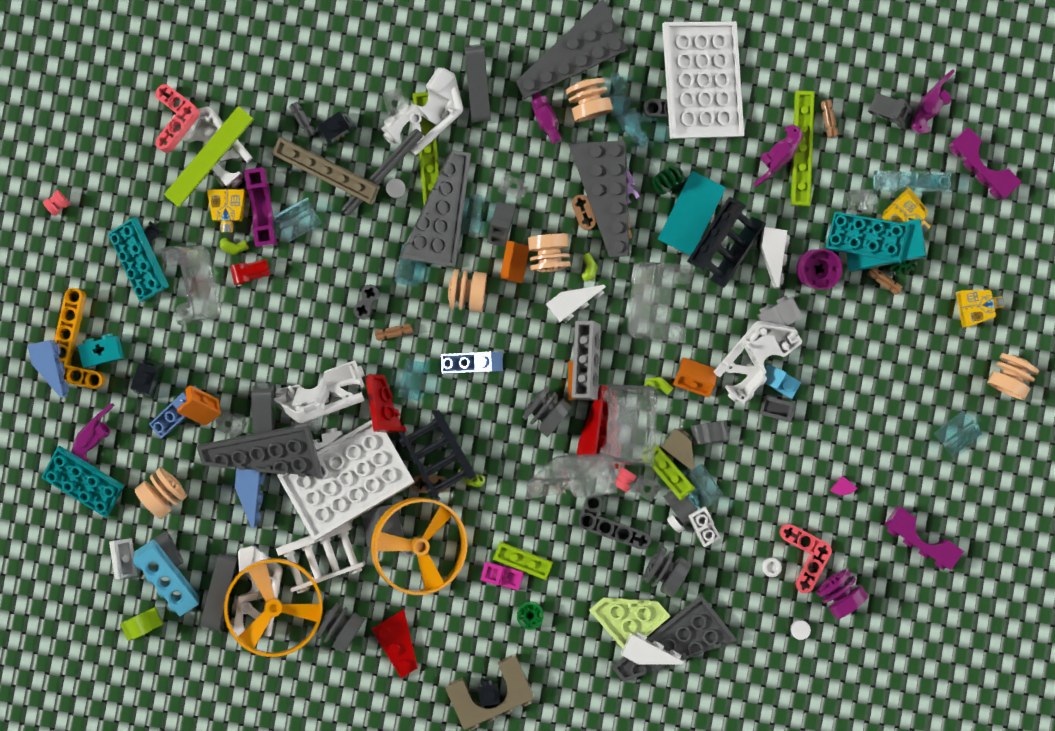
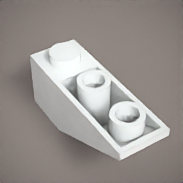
M764 227L761 234L760 250L773 287L777 289L784 282L782 266L786 265L787 254H784L785 247L789 245L790 235H787L788 230Z
M599 285L561 292L546 303V306L559 322L564 321L566 323L574 317L572 314L577 309L582 311L590 305L587 301L593 297L596 300L605 293L603 289L606 286Z
M631 632L621 651L622 656L637 664L684 663L683 659L680 658L681 654L674 650L670 652L664 650V645L657 641L653 643L647 641V636L640 632L636 634Z

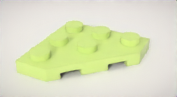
M603 597L589 609L622 649L631 632L634 634L640 632L648 636L670 617L662 605L655 600Z

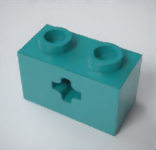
M112 333L101 336V340L94 341V338L83 340V344L77 345L83 368L125 359L119 336H113ZM100 347H104V351L97 353Z

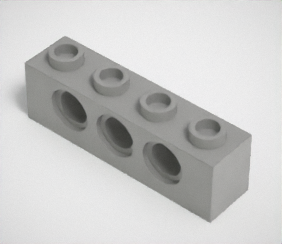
M575 321L572 398L577 400H598L601 324L595 321Z

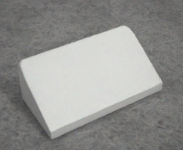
M132 538L110 541L109 545L115 579L138 576L137 568L133 562L134 549Z

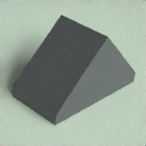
M764 396L759 414L791 423L796 404Z

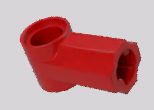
M267 259L230 266L234 285L271 276Z

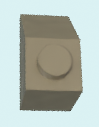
M674 428L660 447L693 471L695 466L692 443L688 439L689 434L681 428L679 431Z

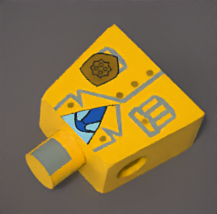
M910 187L882 215L883 220L898 223L921 219L923 234L931 227L924 220L927 217V208Z
M207 189L212 220L221 222V233H233V222H242L247 191L244 189Z
M962 290L956 292L962 327H969L996 317L995 309L1004 307L1003 297H992L991 290Z

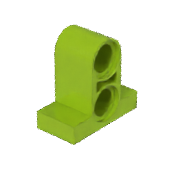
M154 607L121 622L120 626L127 641L148 633L164 623L157 608Z

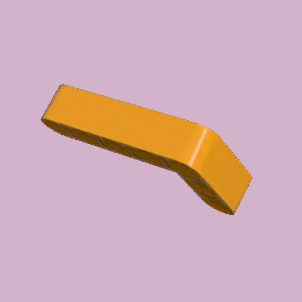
M70 288L64 295L54 339L59 344L60 349L64 348L66 350L64 358H61L59 355L60 362L63 363L65 373H63L64 381L91 389H100L106 384V376L102 372L71 365L86 303V293L78 288ZM74 292L79 293V299L76 302L72 300ZM73 310L75 318L70 321L68 313ZM66 329H69L71 332V336L68 339H65L63 336ZM75 371H79L81 374V378L78 381L73 377ZM94 375H97L100 379L97 385L92 383Z

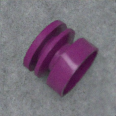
M813 249L803 253L798 259L796 272L800 282L806 287L818 290L829 289L840 280L842 263L839 257L832 251ZM814 266H819L821 272H816Z
M848 568L831 575L816 591L819 597L824 596L822 598L824 603L833 600L828 609L836 619H841L853 612L869 596L860 584L851 587L856 578L854 576L850 577L851 572Z

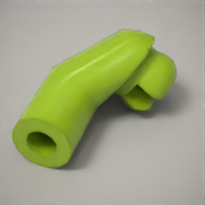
M228 238L220 240L221 250L231 255H236L249 249L246 240L237 244L230 242Z
M590 252L582 256L586 264L585 272L582 273V279L586 282L595 278L598 268Z
M652 377L645 381V388L649 391L661 389L668 395L674 389L662 377Z
M476 474L477 479L472 482L469 478H463L469 486L481 487L485 483V477Z

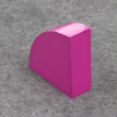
M841 476L829 491L838 495H847L854 492L857 487Z

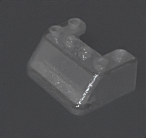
M640 262L634 267L626 328L630 337L679 344L685 343V327L680 323L668 322L672 283L682 285L689 283L693 277L694 266Z

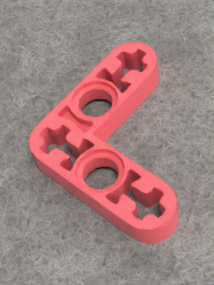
M163 84L157 88L156 97L176 114L157 137L156 146L161 151L169 153L198 119L200 112L195 105L169 85ZM165 92L170 95L169 99L164 96ZM181 99L180 105L178 107H174V103L177 100ZM181 124L180 130L174 132L175 126Z
M784 524L779 531L781 538L810 553L795 582L796 588L801 593H809L814 588L831 556L832 549L828 543L792 524ZM791 527V532L798 535L797 539L790 535L786 538L784 530H788ZM804 536H808L811 539V543L807 547H803L800 544V540ZM825 545L827 553L821 554L820 559H823L821 563L819 560L814 559L813 556L818 557L820 554L818 548ZM812 562H816L819 565V569L815 573L810 572L808 569L809 564ZM806 572L810 576H814L813 580L809 577L807 581L809 587H804V589H801L802 585L800 584V582L805 581L807 578V576L804 575V573Z

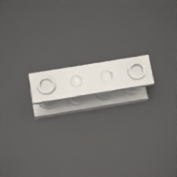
M351 522L346 523L316 541H320V544H323L332 572L329 574L321 575L312 550L313 543L316 542L313 541L311 536L276 548L278 556L283 554L284 557H287V560L297 563L294 557V550L302 548V551L306 553L316 583L351 571V574L362 571V567L365 565V561L357 562L348 537L349 530L352 529ZM338 535L339 538L341 537L351 566L339 568L330 543V537ZM290 566L296 585L290 588L291 592L297 591L298 594L307 591V586L313 585L311 580L303 582L300 571Z

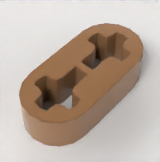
M584 195L575 196L572 201V208L578 224L583 230H591L595 226L596 219L590 202ZM577 199L585 200L586 203L583 205L585 211L582 212L579 206H575L578 202ZM585 213L588 219L592 218L589 227L586 224H582L584 221L583 214Z
M417 475L413 479L417 482L419 478H422V481L426 482L423 475ZM440 475L428 476L431 482L434 483L438 482V479H441V481L446 480L444 476ZM415 483L412 485L416 492L428 493L426 490L429 487L428 485L422 486V489H419V486L415 485Z

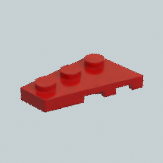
M369 374L365 376L373 431L385 433L407 432L405 425L402 426L398 418L400 416L399 410L395 409L392 403L393 395L385 375Z
M404 608L371 629L401 678L418 669Z

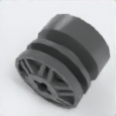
M548 386L535 395L527 405L522 416L526 420L530 414H533L534 418L530 421L531 425L539 419L541 423L538 430L546 437L554 431L572 408L564 399L555 404L553 402L557 395L555 392L548 398L546 396L550 391Z
M662 546L649 561L643 581L648 583L654 577L651 583L652 587H655L661 581L660 591L672 598L687 576L691 562L682 557L672 562L674 553L670 551L664 557L667 548Z
M337 602L325 614L319 624L316 637L320 639L324 632H326L328 635L324 642L327 643L334 637L333 648L344 654L365 619L355 612L349 619L346 618L348 608L345 607L341 614L338 613L341 604Z

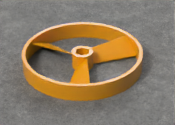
M425 497L405 499L390 507L377 522L371 539L372 560L379 575L395 589L411 595L431 594L446 587L460 572L467 554V535L458 515L445 504ZM416 502H430L440 505L422 537H414L410 540L381 532L390 516L406 505ZM452 516L460 532V553L454 568L442 580L428 553L430 548L428 540ZM412 551L417 554L424 589L409 590L393 584L382 571L377 552Z
M268 558L256 561L240 571L228 588L224 603L226 624L234 639L242 647L254 654L266 657H279L291 654L307 644L319 627L322 617V597L319 587L311 574L297 563L281 558ZM266 563H283L303 572L313 583L318 594L319 604H282L279 599L275 598ZM248 571L266 602L265 611L238 636L229 620L228 599L236 581ZM280 613L316 621L311 633L301 643L290 649L267 652L254 648L272 617H276Z

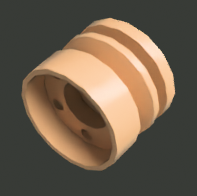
M604 78L583 80L566 89L567 96H572L569 98V103L579 104L572 108L575 122L598 118L613 111L610 98L600 97L607 92V87H601L605 84Z
M547 234L528 237L529 251L538 252V255L531 257L530 261H539V264L531 265V271L543 273L556 272L571 267L570 262H562V259L569 258L570 254L561 253V249L569 247L568 234Z
M454 269L449 282V308L455 309L456 301H459V310H462L465 302H469V311L482 313L487 273L474 271L472 280L468 279L467 270H464L463 277L459 278V269Z
M1001 353L999 358L1005 363L997 362L996 365L1003 371L1002 373L993 371L987 383L1007 395L1025 400L1030 388L1024 384V381L1034 382L1035 378L1029 374L1037 375L1039 369L1018 356Z
M160 467L156 470L157 475H150L153 485L143 481L135 489V493L152 514L159 519H163L172 511L169 502L177 506L180 504L179 499L184 500L187 495L179 481Z

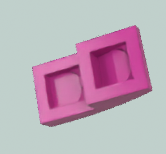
M485 562L480 580L520 590L525 572Z

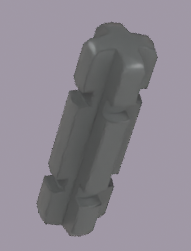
M298 102L291 104L289 108L295 114L294 116L300 127L304 129L303 132L306 137L309 138L315 135L316 131L310 126L311 123L304 111L301 110L300 104Z

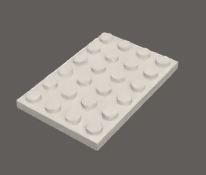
M664 22L662 29L670 139L743 137L744 123L737 22Z
M372 420L317 451L324 475L323 479H318L314 476L300 477L297 474L288 473L277 475L314 542L415 483L387 433L373 431Z

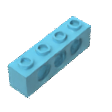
M154 539L134 552L133 562L139 570L142 569L147 581L150 584L153 583L157 588L159 596L167 600L172 612L182 616L199 605L200 596ZM154 562L157 563L158 566L152 567L149 564ZM168 577L170 580L163 581L161 578ZM178 591V592H180L181 594H180V595H174L173 592Z

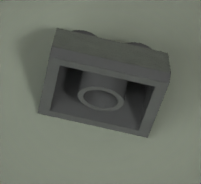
M396 503L374 507L361 515L367 547H371V539L377 522ZM397 510L390 516L381 532L405 538L400 510Z

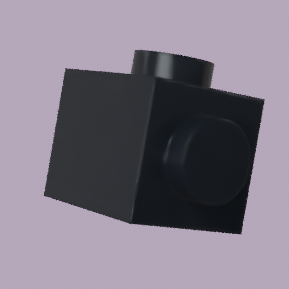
M488 679L479 683L480 705L500 704L498 681Z

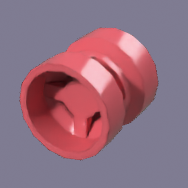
M56 190L51 198L43 201L44 206L55 217L62 208H67L70 205L67 198L59 190Z
M621 467L618 471L619 477H615L611 483L627 493L630 489L629 483L634 482L637 476Z

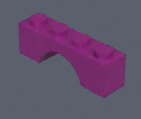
M967 127L948 144L951 148L949 149L950 152L964 162L963 165L968 171H973L977 175L976 179L990 189L989 192L994 198L1005 199L1022 182L1009 168L1003 171H994L987 168L979 157V147L982 140Z
M264 167L244 170L246 186L252 206L255 247L278 246L267 170Z
M896 506L884 524L888 527L887 532L894 537L899 535L904 538L902 542L910 548H913V546L917 547L920 550L918 552L926 559L929 557L934 559V564L940 569L944 570L947 568L952 570L964 551L946 539L933 544L923 542L916 533L915 524L917 518L903 508Z

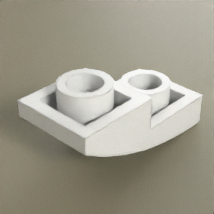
M337 428L327 429L325 434H321L322 442H320V439L313 440L316 451L338 440L343 435V431H337Z
M705 506L688 515L703 547L721 538Z

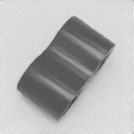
M371 284L363 287L361 300L354 306L353 312L358 319L366 320L372 315V305L380 297L379 289ZM373 288L375 296H371L370 298H368V294H366V291H371V289ZM366 306L365 310L368 311L367 314H362V316H360L361 312H359L358 309Z
M727 420L691 426L694 445L730 439Z
M672 490L663 496L684 526L691 522L688 515L697 510L687 496L680 501Z
M168 531L149 540L150 542L154 539L176 567L184 563Z

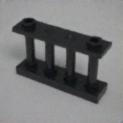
M731 197L727 199L687 260L689 264L702 271L705 268L711 271L713 276L710 281L725 288L766 225L765 222L754 217L749 219L742 213L746 205ZM737 219L745 225L740 235L731 229ZM726 236L734 241L729 251L721 246ZM716 252L724 257L719 267L710 261Z
M440 410L432 413L435 418L432 419L431 423L408 436L403 431H400L401 437L398 440L403 448H408L429 486L426 490L431 499L435 497L439 501L441 498L438 492L463 478H469L472 482L477 479V476ZM436 428L437 430L441 428L444 433L441 439L415 453L410 444L411 442ZM444 445L451 446L453 450L450 453L451 455L424 469L419 459ZM454 461L456 463L460 462L463 467L459 469L460 472L433 486L428 476Z

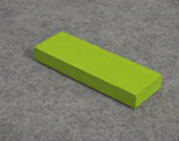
M658 445L643 457L680 501L695 490V487Z
M501 541L493 557L495 561L547 580L553 565L552 561Z

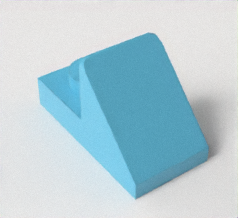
M767 363L765 366L767 380L764 384L792 399L801 382L786 374L785 371Z

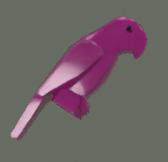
M954 69L938 81L919 101L911 122V128L917 134L927 133L930 130L927 121L933 118L943 105H948L952 100L951 96L941 89V86L955 72Z
M540 93L533 95L531 103L540 129L546 132L551 144L561 142L562 138L557 130L559 122L548 103L546 95L541 96Z
M787 126L784 130L787 133V138L776 143L769 153L762 154L760 158L769 170L753 183L755 188L772 177L793 158L803 138V133L797 126Z
M113 403L109 404L80 430L75 438L71 453L86 462L89 461V458L86 456L87 452L93 449L100 442L101 438H107L111 433L110 428L101 422V419L115 406Z

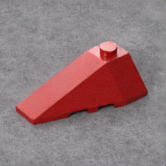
M604 385L599 386L598 400L593 402L578 442L576 461L592 466L618 469L621 449L620 444H617L616 432H619V426L615 425L617 403L614 389Z

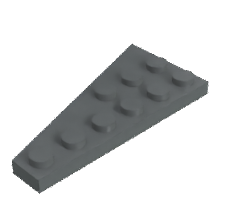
M600 0L516 80V84L524 99L628 50L605 1Z
M626 141L568 144L609 257L630 256Z
M456 150L450 151L399 259L450 267L456 266L471 153Z
M308 423L197 446L201 463L206 466L223 468L228 466L236 467L240 470L254 469L258 472L283 475L286 473L297 474L300 477L314 476L318 479H323L324 477Z
M699 595L646 639L651 643L654 641L664 645L663 649L668 652L671 650L678 652L683 660L737 641L702 595ZM623 656L611 667L620 679L625 682L670 664H637Z

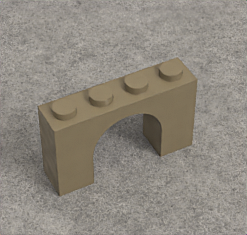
M516 653L498 661L499 668L507 684V693L503 700L500 701V704L481 706L472 697L464 677L446 684L445 689L464 730L468 728L469 731L476 729L480 726L479 723L483 721L491 722L497 719V715L501 713L506 715L513 712L514 708L519 705L524 707L532 703L534 693Z

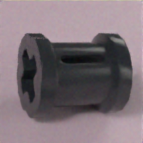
M150 221L144 233L152 247L153 241L164 231Z

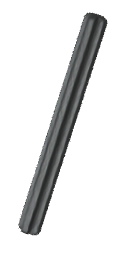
M414 129L368 180L379 185L423 137L422 132ZM353 196L342 207L343 213L347 216L351 215L363 200Z

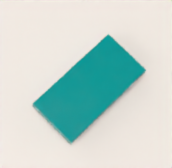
M691 171L657 240L690 256L698 245L726 187Z
M835 212L825 248L831 251L901 263L911 226L909 224Z
M137 217L131 218L108 233L139 302H144L169 287Z
M921 219L901 222L911 226L901 262L927 257ZM846 253L850 272L896 263Z
M60 445L56 448L41 477L105 518L109 516L125 485Z

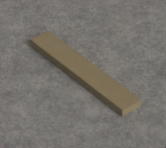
M283 137L278 138L272 155L369 204H373L380 186Z

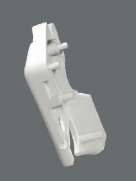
M438 68L427 83L426 88L429 95L426 105L420 107L416 104L408 105L405 103L398 109V114L394 117H389L384 122L385 125L381 129L384 132V138L389 143H402L400 133L408 121L411 123L412 131L414 129L421 131L420 122L422 116L433 122L436 126L425 136L423 135L410 150L416 156L462 114L463 104L455 74L445 68Z
M210 107L199 108L200 114L198 119L181 140L185 143L202 141L207 144L224 122ZM181 124L175 126L174 132L180 130ZM237 139L233 144L234 148L227 151L220 161L233 158L239 159L242 156L248 163L253 157ZM218 163L210 171H214L218 175L216 180L222 187L226 185L229 189L232 187L236 188L243 182L241 180L244 178L242 173H229L223 170Z
M757 321L713 372L719 377L725 371L747 375L737 385H725L729 392L728 397L734 402L740 401L744 404L754 396V391L767 380L765 376L767 372L764 368L765 359L771 355L787 356L801 345L802 339L794 327ZM745 349L753 364L739 365L735 364L734 360Z
M354 360L324 371L319 385L313 389H304L300 385H289L288 387L276 390L274 402L278 408L295 421L305 423L363 402L364 398L361 392L353 395L341 387L351 384H358L363 387L362 377L365 374L362 366H357ZM330 393L332 397L339 396L342 398L341 400L325 405V403L329 402L328 398Z
M253 545L243 547L238 551L239 572L256 561L270 557ZM275 562L266 563L274 595L278 599L283 568ZM248 571L244 574L251 580L252 588L248 593L240 595L238 599L235 598L233 610H236L235 618L232 617L231 625L238 636L245 630L243 624L244 614H249L254 619L262 614L248 602L263 598ZM272 617L264 630V636H271L274 617Z

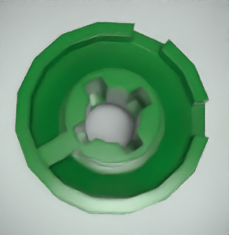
M527 601L521 604L517 611L519 625L525 629L533 630L542 624L544 618L543 610L538 603ZM532 612L534 614L533 618L528 619L527 613Z

